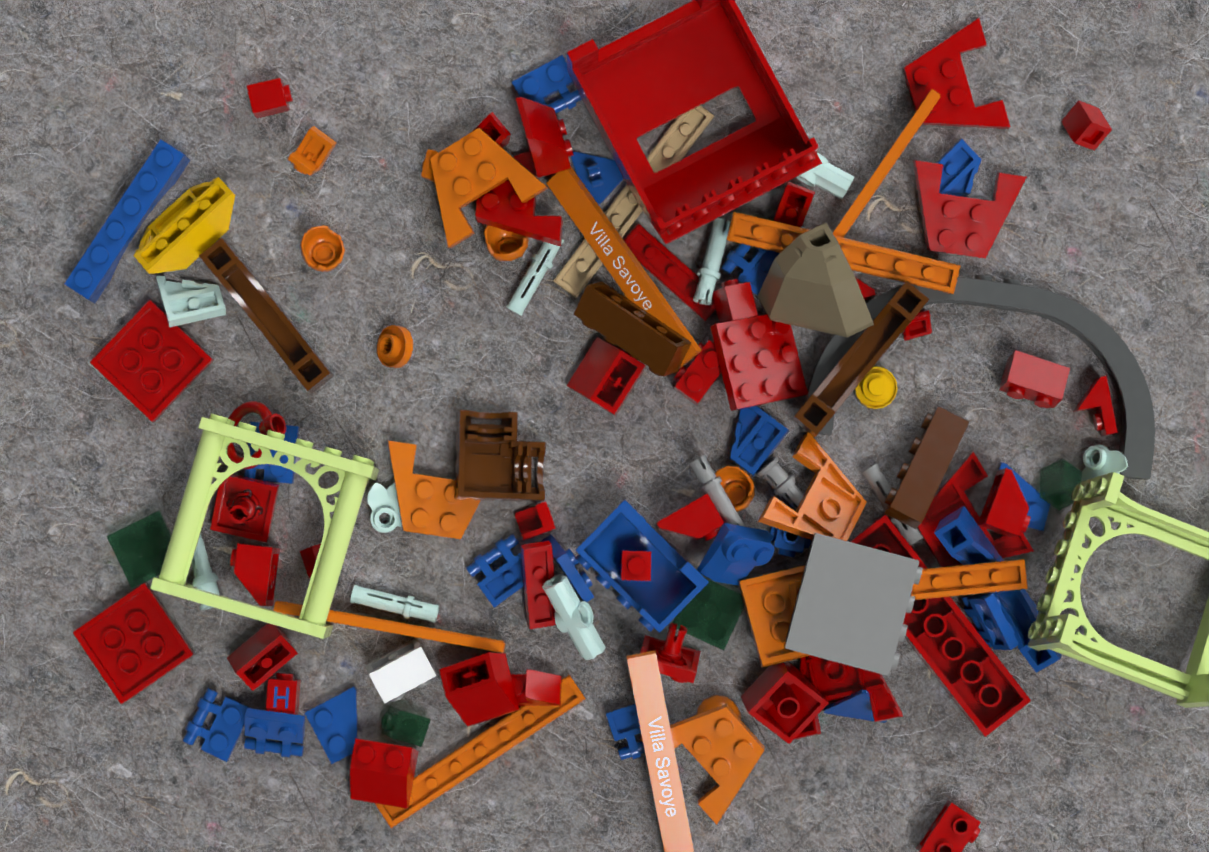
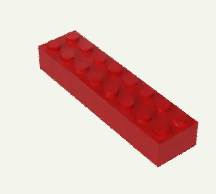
M886 514L879 517L849 541L919 560L918 567L928 569ZM950 596L914 601L911 614L906 613L903 624L908 625L905 639L981 736L986 737L1031 702V699Z

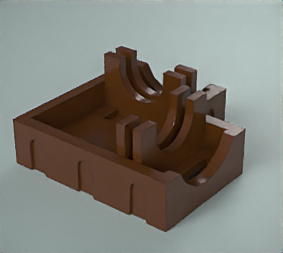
M459 410L456 413L458 430L456 431L455 499L465 500L473 498V500L490 501L502 499V501L519 502L524 500H531V502L544 501L543 462L546 442L517 441L518 412L485 413ZM471 419L501 420V425L471 424ZM532 457H535V487H531Z

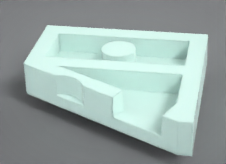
M156 276L157 286L169 327L226 315V308L219 285L198 284L184 279L182 283L166 281L165 276Z

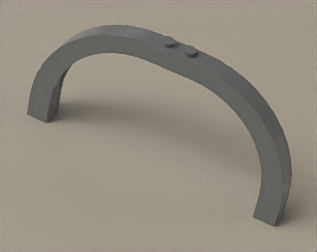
M975 275V279L958 277L954 294L913 285L929 298L925 305L954 303L1022 312L1048 319L1076 335L1098 357L1106 369L1117 395L1121 418L1119 452L1124 454L1128 463V467L1120 472V475H1123L1125 478L1139 480L1151 478L1155 443V420L1151 395L1136 358L1113 328L1098 315L1063 295L1044 289L1023 286L1021 281L1016 279H1004L1002 283L992 281V277L987 275ZM901 286L877 296L866 304L872 320L876 318ZM866 329L849 337L833 335L814 368L805 402ZM835 414L819 432L820 435H832ZM801 428V432L807 433L804 428Z

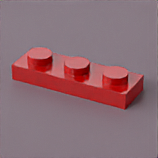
M550 541L521 545L527 626L530 630L556 625L555 609L542 588L546 581L554 577L552 544Z

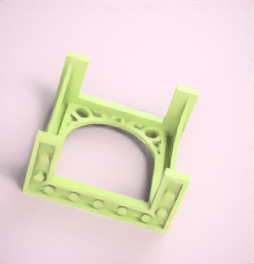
M212 413L209 419L201 417L198 428L203 430L160 575L153 578L150 589L321 639L330 637L333 625L327 624L326 620L366 485L370 479L376 481L379 469L373 466L374 462L364 457L353 455L352 460L341 457L342 451L325 447L324 452L312 449L314 443L298 438L294 444L284 441V434L268 430L267 435L255 432L256 426L239 422L238 427L234 426L235 421ZM230 443H237L242 447L244 459L241 463H234L228 457L227 448ZM247 443H250L251 447L257 452L260 449L262 451L261 457H251L250 448ZM270 449L277 451L274 458L270 452ZM283 455L288 457V462L285 464L280 461ZM219 457L228 466L225 472L217 471L220 465H222L218 463ZM294 457L302 458L294 464ZM261 464L288 468L302 476L312 486L321 502L324 513V534L299 618L194 588L193 584L186 583L210 501L218 487L228 477L241 469ZM308 464H311L310 467L313 468L321 464L325 465L318 469L314 475L306 472ZM334 471L338 474V482L333 487L324 489L319 486V478L324 473ZM213 477H215L217 480L212 484ZM340 491L339 497H334L335 504H329L327 502V495ZM334 511L333 517L331 519L330 512Z
M1112 472L1080 482L1072 493V500L1074 501L1072 509L1066 514L1063 522V527L1065 528L1063 537L1057 542L1054 550L1056 555L1054 565L1050 567L1046 575L1045 581L1048 584L1045 594L1041 595L1037 603V610L1039 612L1036 622L1031 624L1028 631V638L1030 639L1028 647L1037 651L1050 649L1177 698L1176 704L1185 708L1209 706V596L1186 672L1184 673L1119 648L1106 641L1094 630L1083 610L1080 595L1081 577L1089 557L1101 544L1113 537L1123 534L1144 535L1209 560V532L1144 507L1129 499L1120 492L1124 476ZM1091 517L1098 518L1102 523L1103 533L1100 537L1095 536L1089 528ZM1112 522L1119 523L1116 530L1111 529ZM1085 537L1090 541L1087 548L1082 547V543H1085ZM1075 565L1078 567L1077 573H1074ZM1067 591H1070L1072 593L1071 602L1064 603L1068 596ZM1071 608L1075 610L1076 616L1069 613L1060 615V613L1064 609ZM1080 625L1084 627V635L1079 631L1076 632Z

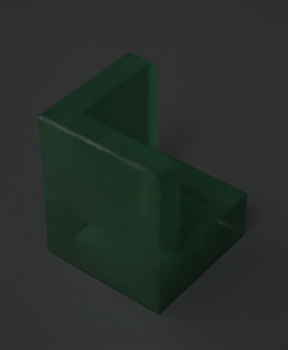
M1063 458L1042 468L1040 471V498L1058 510L1074 503L1072 493L1076 485L1082 482V472Z

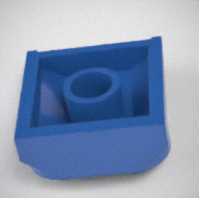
M724 523L697 571L715 582L739 585V581L744 580L755 566L764 565L770 561L774 554V546L771 543L774 537L767 530Z

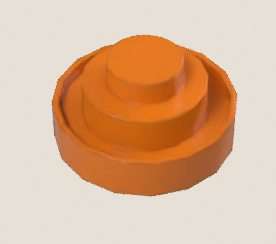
M387 326L379 335L377 342L379 360L384 366L390 368H401L407 364L413 351L411 333L403 326Z

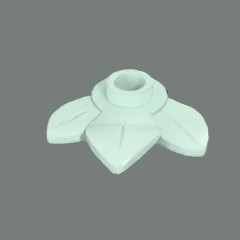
M1100 444L1089 447L1083 456V462L1086 467L1080 475V482L1112 472L1120 474V472L1128 467L1126 457L1117 450L1110 451L1106 446Z
M375 482L367 496V502L372 509L370 523L378 532L388 533L397 526L402 527L395 482L387 489ZM382 513H388L389 520L386 523L379 521V516Z

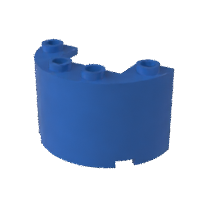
M626 500L575 550L578 553L575 559L586 570L592 566L599 573L595 578L606 589L612 586L619 593L616 599L627 610L633 606L642 615L638 620L650 632L655 628L660 633L709 583ZM621 550L652 551L651 581L620 579Z

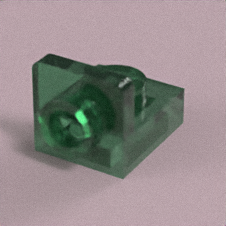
M390 706L388 712H385L382 717L381 733L392 739L422 747L431 719Z

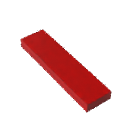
M638 223L624 239L629 249L643 268L706 322L716 310L713 296L711 305L699 304L700 300L694 302L693 297L699 277Z

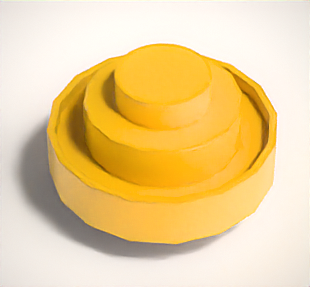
M876 366L872 367L854 391L859 403L866 408L875 410L882 409L891 404L896 397L898 388L893 374L885 368Z

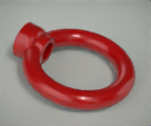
M257 401L241 404L228 418L235 421L234 426L237 427L245 415L257 413L262 419L259 424L261 434L267 435L268 430L281 434L286 432L284 418L280 414H272L267 406ZM230 443L227 448L228 457L234 463H241L244 458L236 453L234 443ZM259 449L251 457H261L262 451ZM257 465L250 466L244 469H251L256 467Z

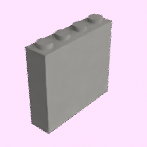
M814 533L784 648L889 676L890 671H896L900 654L895 653L898 641L904 642L908 625L903 624L905 614H911L915 601V596L911 595L913 584L918 585L921 579L923 568L918 567L919 560Z

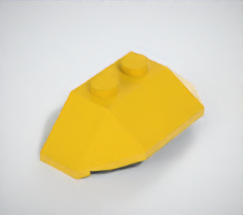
M219 177L211 182H204L190 187L147 227L140 241L139 249L135 251L133 256L149 274L187 269L199 258L200 254L229 230L235 194Z

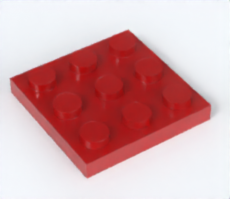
M149 300L90 363L154 423L214 360L179 326L169 327L166 314L154 302Z
M766 314L710 326L731 411L802 397L808 394L791 325L771 321Z
M143 583L72 632L121 705L195 655L147 583Z

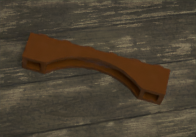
M220 238L199 255L309 393L315 392L334 376L223 238Z
M906 281L873 320L874 325L866 328L792 419L813 437L817 436L867 373L929 301V298Z

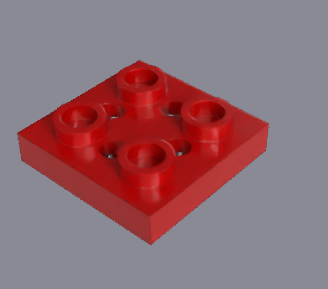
M232 474L218 487L210 530L267 543L280 485ZM246 489H249V490H251L252 495H251V496H248V495L250 494V492H249V491L244 492V491H245ZM256 507H262L263 513L260 514L261 509H258L256 512Z
M677 623L669 624L665 641L647 635L644 636L640 653L656 651L660 674L670 676L672 680L679 683H694L701 651L682 646L685 634L687 633L685 626L680 625L678 635H675Z

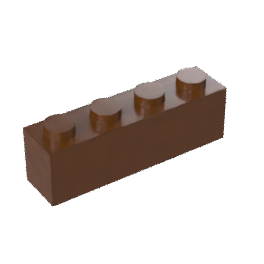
M602 281L586 286L573 314L582 320L584 326L601 333L607 342L618 345L627 351L628 355L647 365L649 370L658 376L665 377L678 372L692 343Z
M939 406L932 414L927 412L920 428L924 429L920 439L915 437L909 448L908 453L912 454L908 464L903 462L897 473L896 478L900 479L896 489L891 487L885 498L884 503L888 504L885 514L914 529L922 523L968 427L969 421Z

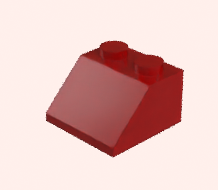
M523 97L516 98L537 177L571 169L569 157L574 156L570 140H563V136L567 135L563 118L557 120L555 110L552 107Z
M1004 468L996 472L977 524L1004 536L1016 537L1021 532H1026L1031 516L1027 515L1029 506L1011 469Z
M708 493L656 522V526L660 530L697 540L704 537L705 541L717 536L720 527L724 524Z
M237 543V549H232L230 566L234 567V574L259 606H273L280 548Z
M788 661L770 665L741 695L747 712L788 744L829 704L828 700Z
M355 738L350 764L351 800L408 809L419 751L412 747Z

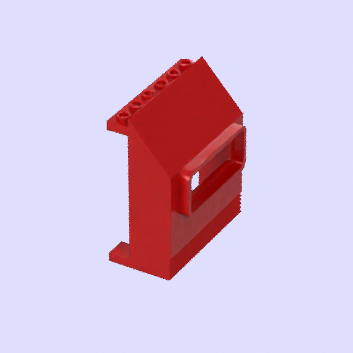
M693 0L598 49L595 41L591 39L567 52L568 74L634 198L665 245L822 164L817 154L819 146L815 138H808L735 0ZM733 88H739L756 120L755 122L658 172L653 171L637 138Z

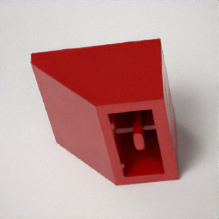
M597 337L566 386L616 417L646 369V365Z
M488 652L439 669L446 699L466 726H472L519 710L506 653Z

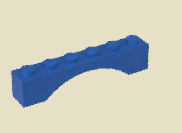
M160 139L64 283L66 286L89 301L97 302L111 281L115 269L132 238L149 213L176 183L190 162L186 155Z
M965 506L941 519L934 531L948 553L962 565L1004 561ZM1025 589L990 592L1000 601L1002 605L1001 610L1014 629V635L1019 643L1017 646L1036 673L1061 659L1062 654L1050 649L1037 651L1028 647L1030 641L1028 631L1031 624L1036 622L1039 611L1037 610V605Z

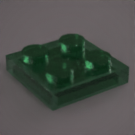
M159 510L106 536L132 589L160 575L172 533Z
M705 578L709 583L684 607L672 623H677L676 629L678 630L680 625L685 626L687 634L724 651L744 608L743 598L741 594Z

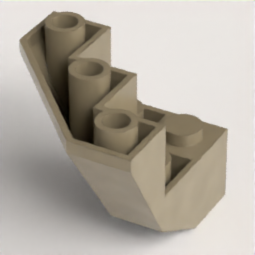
M827 223L799 235L774 259L758 294V299L771 321L843 337L852 336L874 325L854 273Z

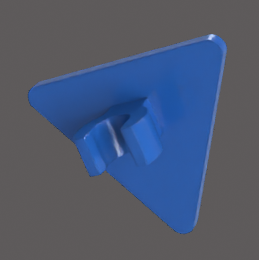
M573 152L574 156H571L576 174L597 204L600 205L624 179L615 160Z
M867 690L855 692L824 708V713L874 721L870 696Z

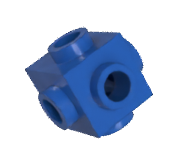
M771 526L770 534L774 537L772 545L774 548H778V554L795 558L796 553H803L804 548L809 549L810 539L797 535L794 541H789L786 538L787 531Z

